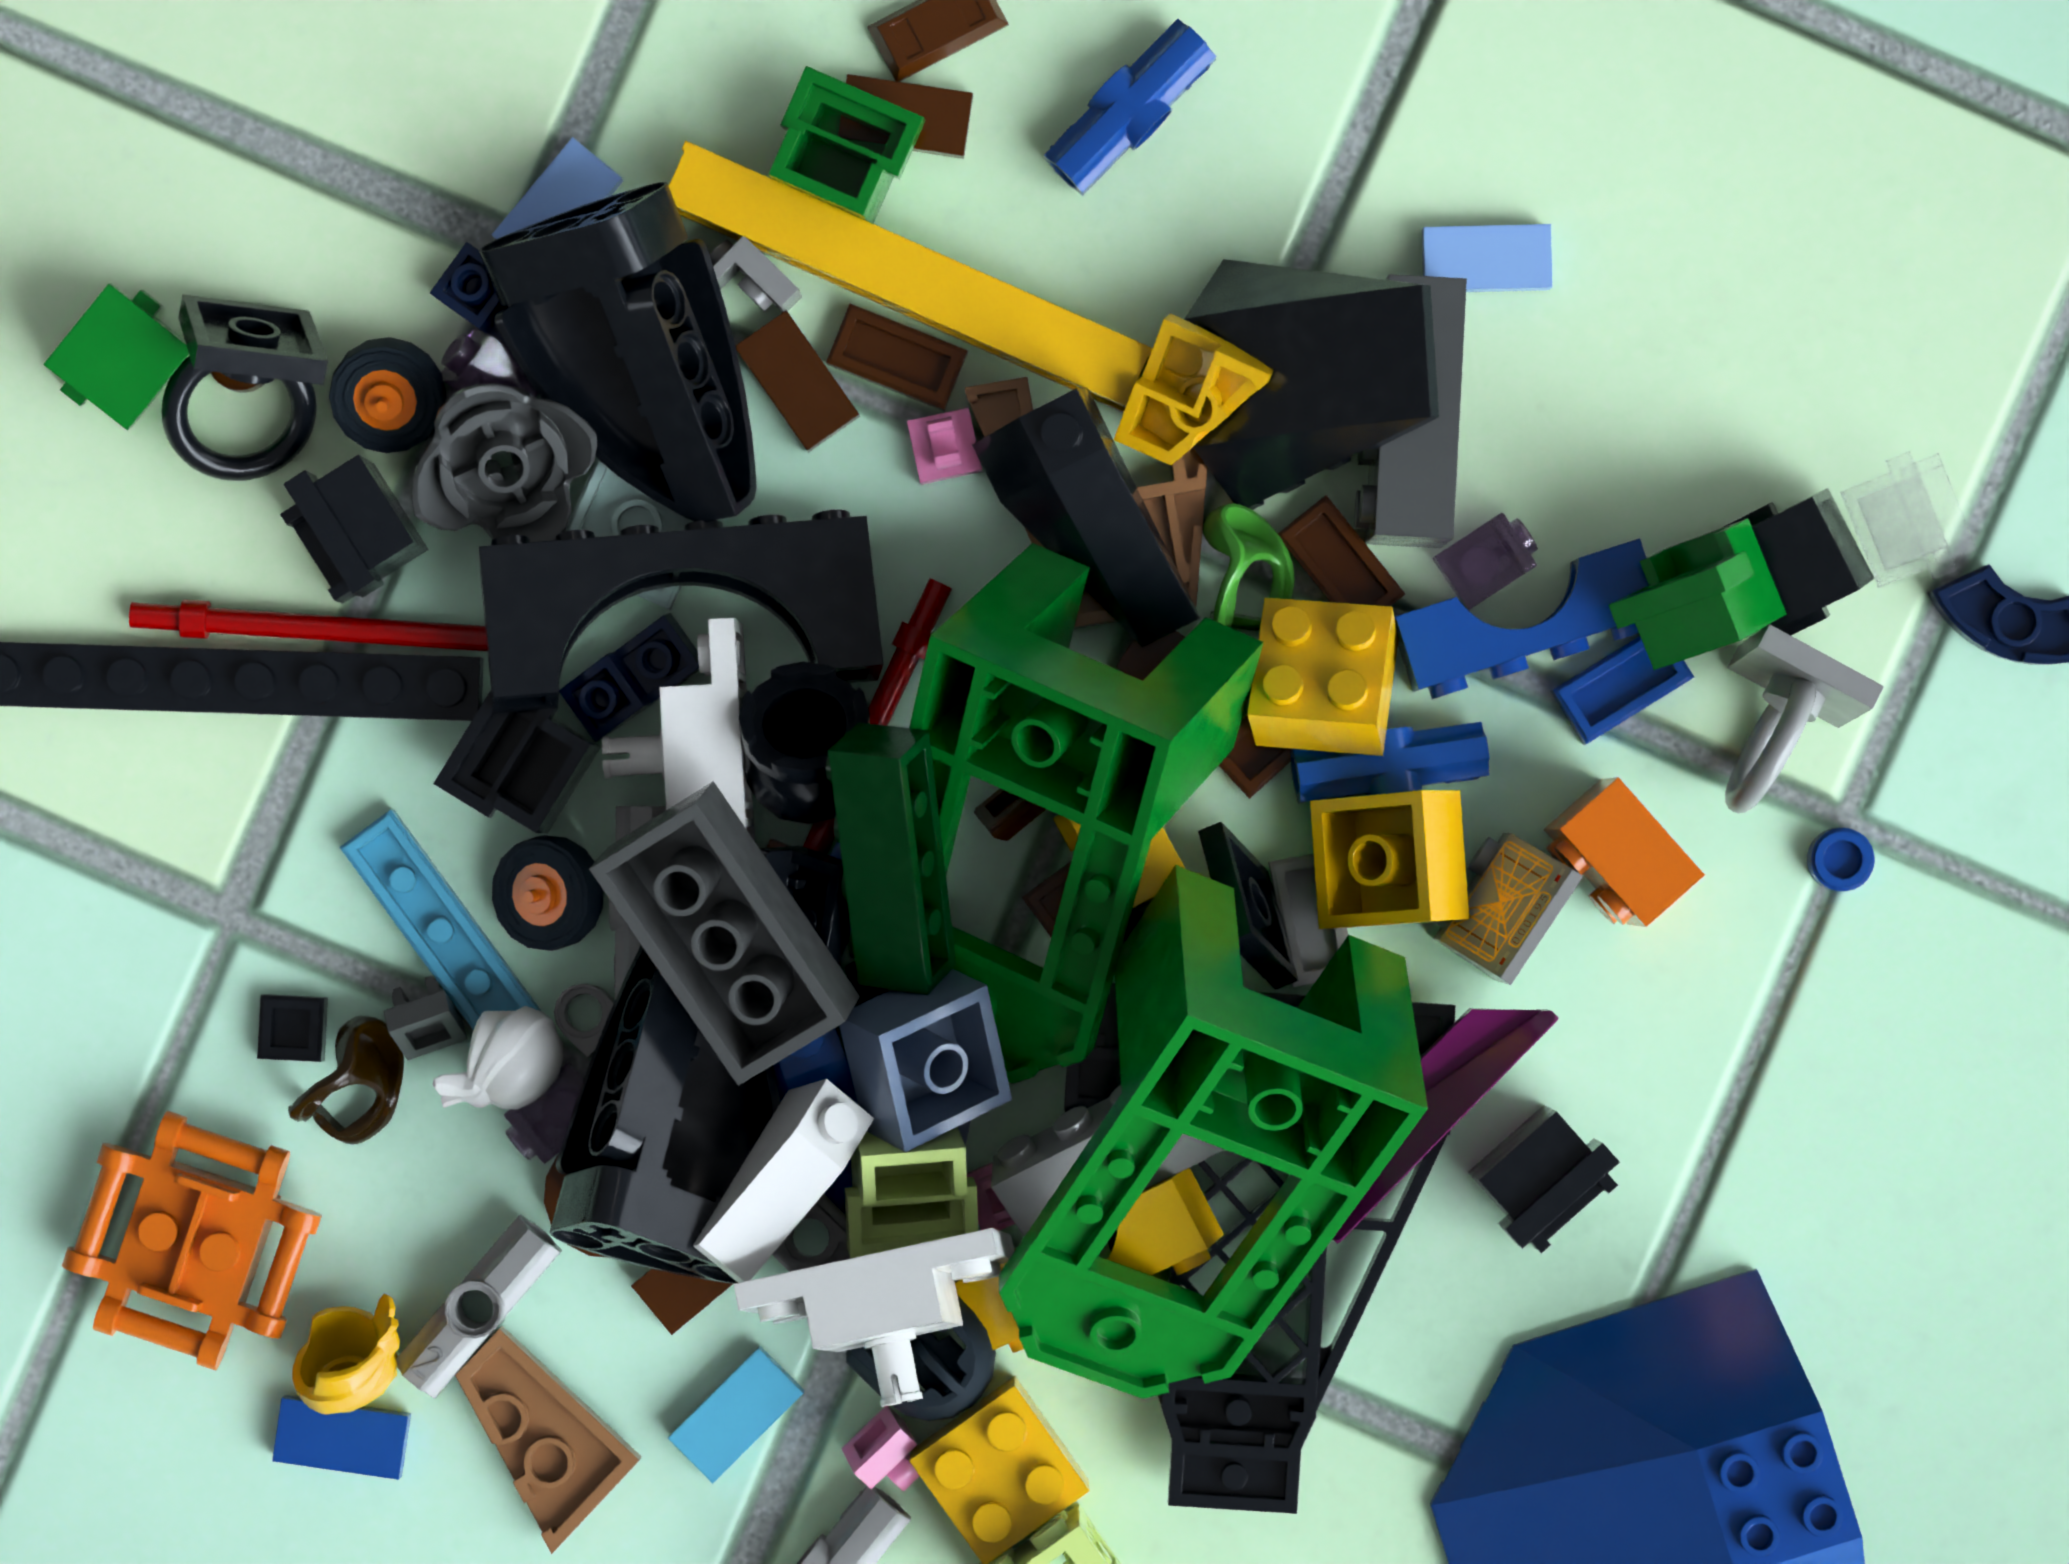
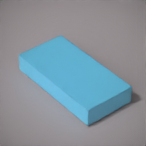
M759 1346L669 1435L668 1439L713 1484L805 1390Z

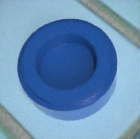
M1832 828L1820 833L1810 844L1807 853V866L1811 876L1820 886L1832 891H1850L1860 887L1870 877L1875 863L1874 851L1868 839L1858 831L1850 828Z

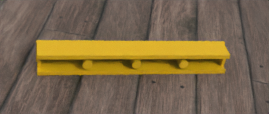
M685 140L682 147L683 155L669 184L680 216L736 241L744 236L756 248L767 255L1071 390L1088 387L1094 400L1124 413L1133 386L1143 373L1153 349L1152 347Z

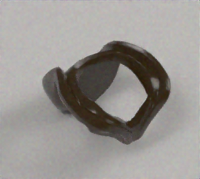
M357 1016L342 1025L335 1041L337 1069L310 1087L296 1099L293 1105L288 1106L289 1116L293 1120L306 1122L313 1116L315 1122L328 1135L351 1145L360 1144L372 1138L389 1123L397 1106L403 1079V1053L389 1034L387 1024L383 1020L370 1016ZM362 1084L372 1088L376 1093L373 1105L363 1116L346 1128L336 1121L321 1105L332 1092L343 1087Z

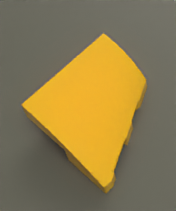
M1170 313L1163 319L1143 375L1133 386L1113 440L1172 466L1193 448L1198 441L1229 417L1234 410L1270 381L1274 370L1232 343Z

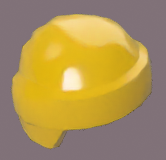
M385 1293L381 1296L374 1315L369 1311L355 1307L340 1306L326 1308L312 1316L308 1341L298 1351L292 1369V1380L299 1398L310 1409L325 1415L350 1413L384 1394L389 1384L397 1376L398 1355L396 1351L399 1349L400 1339L396 1329L399 1323L398 1319L394 1318L395 1304L391 1296Z

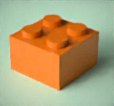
M1619 777L1600 779L1543 829L1553 840L1546 847L1547 851L1554 859L1586 877L1595 888L1588 895L1590 900L1613 924L1618 921L1622 925L1647 927L1705 876Z

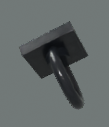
M182 294L178 319L190 356L182 362L171 376L162 400V423L170 445L189 466L200 473L221 480L246 481L261 478L278 471L291 462L309 440L315 424L317 411L313 384L324 385L328 359L310 311ZM213 371L221 372L223 375L236 381L250 384H265L279 379L285 385L290 397L291 414L288 424L277 440L258 452L238 456L218 453L202 444L190 427L188 403L195 387Z
M1222 822L1199 830L1198 834L1210 878L1234 888L1240 955L1275 990L1299 981L1269 871ZM1154 897L1132 908L1123 944Z

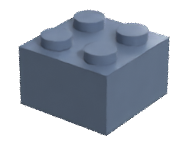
M952 969L928 995L890 990L854 1007L847 1020L839 1025L858 1105L874 1118L867 1132L904 1152H908L1012 1100L988 987L986 984L955 969Z

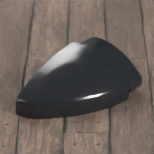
M667 182L653 183L582 205L529 225L481 247L479 253L499 303L502 306H506L495 314V323L508 350L542 399L553 400L568 406L589 423L597 435L595 457L617 476L651 499L692 521L703 520L704 522L737 516L751 504L757 489L753 439L746 393L732 330L708 248L701 239L685 241L688 239V235Z
M641 945L626 974L602 1030L556 1161L558 1172L565 1175L550 1228V1235L566 1244L630 1264L693 1278L736 1284L738 1283L736 1280L693 1247L780 1105L773 1065L738 1086Z

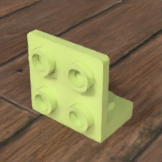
M1078 1504L1067 1513L1064 1510L1033 1531V1535L1015 1550L1011 1547L989 1564H1048L1061 1554L1066 1559L1063 1564L1121 1563Z

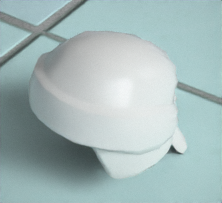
M524 1006L516 1011H484L477 1020L472 1034L467 1060V1072L444 1074L433 1080V1087L442 1096L441 1102L443 1107L467 1102L479 1108L492 1104L501 1109L517 1110L528 1106L544 1095L558 1079L563 1063V1043L556 1031L553 1020L544 1012L528 1006Z

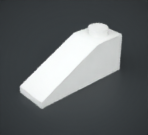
M828 1079L788 1090L693 1247L738 1283L751 1280L841 1174L874 1118Z

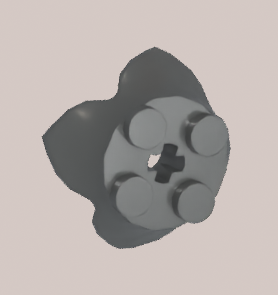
M498 383L477 384L454 393L438 410L434 420V436L420 457L413 474L412 504L414 516L440 530L457 531L468 525L477 524L486 531L492 540L507 535L527 536L530 538V542L556 540V535L566 531L571 515L570 483L574 478L586 474L595 461L597 450L596 432L586 420L568 406L553 400L532 397L528 391L519 387H510ZM500 451L512 452L513 463L501 467L497 460H491L492 455Z

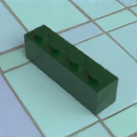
M857 723L828 750L826 761V776L833 787L836 810L833 827L836 841L840 843L844 872L841 881V892L844 900L848 903L851 927L849 952L851 957L855 959L858 985L928 995L956 966L929 730Z

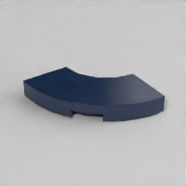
M1990 564L1984 565L1927 592L1944 620L1969 643L1989 654L2012 662L2030 665H2052L2069 662V596L2054 600L2025 597L2005 585Z

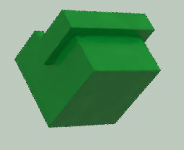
M806 66L780 124L783 129L787 130V133L771 167L769 176L773 180L874 224L893 178L895 177L900 180L925 119L923 116ZM841 116L889 136L887 143L879 144L839 137Z
M109 283L43 365L65 381L60 391L79 406L84 405L89 400L123 428L129 430L167 385L171 376L182 362L190 355L185 339L156 317L163 307L162 304L144 290H140L131 299L112 283Z
M1748 518L1667 547L1639 561L1649 585L1637 589L1608 605L1618 629L1635 623L1654 670L1741 641L1787 614Z

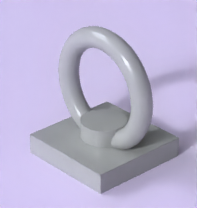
M1770 624L1740 644L1727 668L1765 688L1762 696L1769 704L1748 737L1729 778L1725 791V803L1728 809L1739 814L1745 813L1757 805L1783 769L1807 722H1814L1819 717L1840 728L1872 710L1884 686Z

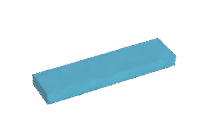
M389 810L340 846L342 852L473 1030L477 1020L484 1011H516L524 1006L541 1011L395 810Z

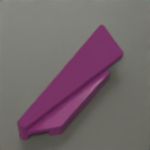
M1469 1008L1420 1056L1428 1109L1336 1233L1333 1240L1337 1244L1370 1213L1557 1022L1559 1017L1553 1011L1548 1009Z

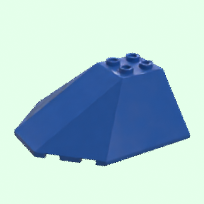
M1757 1269L1513 1344L1501 1366L1502 1370L1486 1401L1482 1402L1459 1446L1461 1449L1444 1482L1441 1481L1430 1502L1448 1564H1865L1862 1534L1823 1410Z

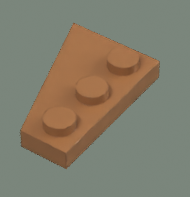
M503 1326L455 1375L491 1443L496 1445L514 1479L513 1484L524 1503H527L542 1531L541 1536L551 1554L642 1457Z

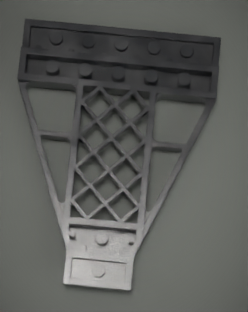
M1115 983L1111 984L1094 1049L1083 1061L1066 1066L1065 1112L1079 1106L1086 1107L1087 1109L1109 1098L1111 1093L1121 1085ZM1258 992L1296 1008L1306 996ZM1412 1002L1420 1056L1455 1023L1456 1005ZM1450 1131L1415 1166L1391 1219L1364 1218L1354 1228L1384 1231L1338 1331L1329 1346L1321 1347L1326 1247L1309 1270L1308 1278L1305 1276L1301 1281L1304 1286L1287 1300L1262 1334L1263 1336L1276 1323L1283 1329L1300 1349L1287 1362L1271 1374L1253 1352L1250 1351L1246 1358L1261 1375L1233 1374L1230 1378L1204 1384L1202 1376L1169 1383V1393L1158 1395L1171 1435L1168 1506L1297 1514L1302 1446L1316 1419V1411L1446 1137L1450 1135ZM1243 1157L1221 1178L1205 1160L1198 1163L1214 1182L1203 1193L1207 1202L1221 1190L1244 1216L1241 1221L1208 1249L1211 1259L1217 1254L1225 1264L1230 1258L1222 1249L1250 1224L1253 1226L1256 1223V1219L1261 1216L1284 1184L1271 1167L1257 1162L1277 1184L1278 1188L1249 1212L1227 1187L1231 1180L1253 1162V1160ZM1117 1230L1108 1241L1110 1251L1114 1247ZM1207 1262L1181 1275H1176L1173 1267H1169L1168 1282L1180 1287L1183 1285L1186 1289L1201 1294L1188 1279ZM1307 1297L1303 1342L1283 1317ZM1303 1361L1302 1378L1285 1377Z

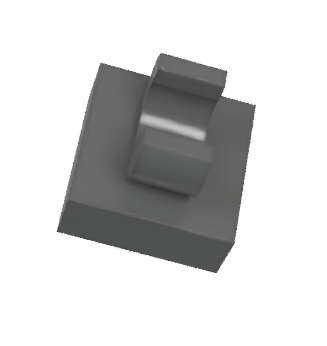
M433 976L425 978V985L428 989L426 996L409 1001L401 987L395 988L392 992V1002L395 1007L383 1011L388 1032L407 1060L468 1040L461 1015L445 990H442Z

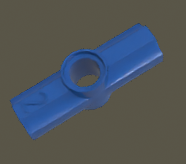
M1177 19L1131 67L1124 65L1104 83L1087 105L1089 109L1074 125H1071L1054 145L1050 146V149L1044 154V159L1071 188L1083 196L1129 148L1132 150L1137 149L1160 127L1173 110L1170 106L1210 68L1217 56L1190 26Z
M1482 722L1414 731L1413 727L1387 729L1383 756L1300 749L1290 750L1292 781L1298 804L1312 800L1334 799L1362 794L1377 795L1423 790L1422 786L1449 784L1452 782L1477 780L1481 777L1489 776V749Z

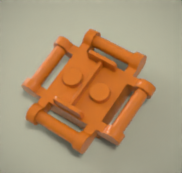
M167 1111L160 1122L151 1156L118 1145L103 1143L96 1162L102 1165L87 1212L75 1247L67 1248L62 1267L68 1271L109 1282L96 1312L93 1330L113 1336L118 1331L196 1357L197 1365L215 1371L223 1359L234 1324L266 1337L281 1338L287 1322V1318L282 1316L298 1265L309 1234H316L322 1217L321 1214L313 1210L280 1200L281 1196L278 1193L288 1166L290 1151L273 1145L268 1150H264L187 1124L186 1116ZM180 1148L258 1174L257 1186L253 1187L177 1162L175 1158L178 1149ZM126 1173L144 1179L116 1260L99 1253ZM274 1221L283 1225L284 1229L257 1307L246 1303L272 1222ZM131 1290L137 1291L140 1295L191 1312H200L212 1316L207 1333L126 1307Z

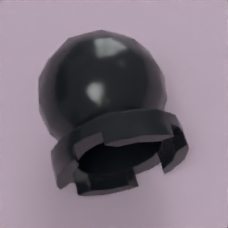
M803 661L778 666L771 670L770 679L758 685L752 694L748 690L743 696L738 718L744 748L743 769L746 782L756 800L779 819L810 824L835 818L836 810L833 787L826 776L828 750L857 723L870 724V712L865 694L860 687L856 691L850 683L837 677L836 669L830 665Z

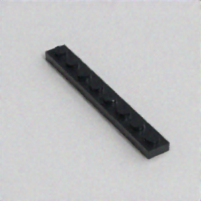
M0 642V707L472 721L482 705L484 658Z

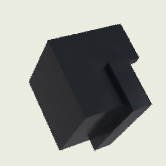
M359 454L320 479L316 475L304 470L283 484L294 500L295 505L280 515L286 525L295 529L331 587L328 591L334 601L343 604L356 595L362 598L384 585L383 578L429 550L376 465Z
M1828 488L1779 513L1774 503L1771 502L1725 525L1728 526L1744 519H1749L1787 613L1770 625L1789 635H1793L1828 618L1830 613L1826 607L1827 605L1860 590L1874 579Z
M490 690L433 784L489 818H492L495 811L499 810L535 833L548 834L601 747L554 719L553 717L558 708L493 713Z
M1543 1105L1468 1173L1506 1215L1498 1224L1508 1236L1522 1249L1528 1243H1531L1536 1250L1542 1253L1551 1245L1547 1240L1602 1191L1609 1194L1618 1186L1608 1173L1620 1162L1602 1142L1595 1138L1586 1145L1557 1111Z

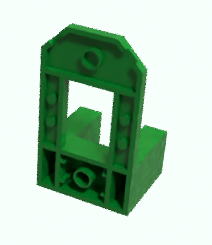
M1034 543L1029 545L930 635L909 725L911 729L929 730L946 876L971 776L1081 824L1044 967H1040L952 926L956 966L953 969L987 985L1008 1082L1011 1084L1033 1078L1039 1071L1059 1064L1063 1068L1081 1062L1094 1049L1151 840L1233 750L1264 643L1205 617L1143 681L1069 649L1090 567Z
M1178 865L1174 866L1122 945L1115 970L1122 1093L999 1273V1294L1007 1312H1012L1019 1328V1339L1028 1358L1142 1399L1169 1393V1383L1202 1376L1204 1384L1232 1377L1428 1109L1404 956L1348 934L1297 1008L1243 987L1234 888ZM1182 1134L1290 1174L1204 1295L1098 1256Z

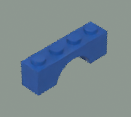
M1639 538L1595 552L1570 562L1569 581L1563 599L1548 618L1533 627L1504 629L1492 626L1470 613L1457 597L1395 616L1399 639L1398 648L1412 691L1416 692L1428 688L1431 698L1435 699L1468 688L1465 676L1489 668L1492 680L1529 669L1526 656L1550 649L1554 661L1590 649L1586 637L1606 630H1611L1614 641L1638 634L1635 623L1618 629L1608 605L1637 589L1649 585L1639 562L1646 558L1641 539Z

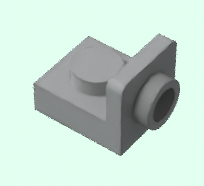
M744 236L734 245L728 239L723 241L709 254L720 290L740 271L745 277L737 285L764 312L772 304L782 313L786 310L788 312L802 298L799 289Z

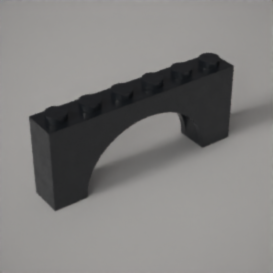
M826 510L814 514L812 520L787 522L786 517L782 515H763L750 519L748 525L723 527V523L718 520L709 522L699 520L686 524L684 526L685 530L659 532V528L654 525H635L622 529L620 535L595 537L594 532L589 530H571L556 535V540L530 542V538L527 536L507 535L493 539L491 546H479V567L493 713L558 708L559 680L563 665L572 646L587 626L606 610L629 597L642 592L671 586L711 587L743 596L771 612L792 632L801 645L808 662L830 665L836 669V676L848 683L878 681L884 663L867 516L850 517V512L846 510Z

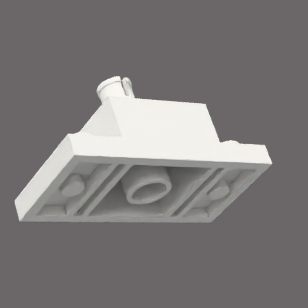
M734 617L708 619L709 634H698L697 650L700 673H705V676H711V684L659 687L662 727L660 735L603 737L602 754H630L628 759L602 760L605 778H612L613 776L662 774L665 781L666 810L714 781L755 841L753 794L746 782L743 769L744 748L738 718L743 696L747 692L743 624Z
M988 1228L734 1284L738 1310L758 1313L760 1322L773 1320V1324L807 1318L813 1349L831 1352H842L861 1347L872 1349L881 1394V1407L902 1404L904 1401L911 1402L923 1399L922 1391L920 1392L910 1341L916 1339V1335L963 1326L955 1280L963 1279V1283H969L999 1276L1001 1272L1000 1264L1008 1262L1014 1253V1247L1010 1234L994 1228Z

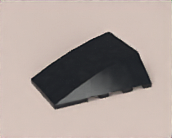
M1223 259L1184 319L1232 343L1274 370L1270 381L1265 386L1255 392L1193 447L1235 504H1241L1254 510L1264 505L1265 499L1277 493H1288L1306 484L1305 479L1323 470H1334L1350 462L1351 456L1365 449H1376L1439 418L1431 285Z

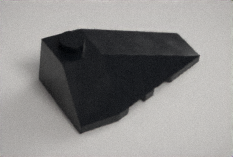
M1088 387L1076 388L1015 419L972 444L999 501L1046 549L1090 567L1084 588L1142 647L1201 618Z

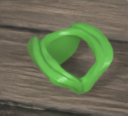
M1225 504L1212 510L1203 526V534L1208 544L1215 550L1230 557V563L1221 582L1214 611H1211L1210 618L1228 627L1260 630L1261 618L1235 614L1239 581L1252 562L1258 560L1265 561L1270 564L1273 574L1269 598L1291 599L1295 582L1293 563L1283 540L1263 517L1241 504Z

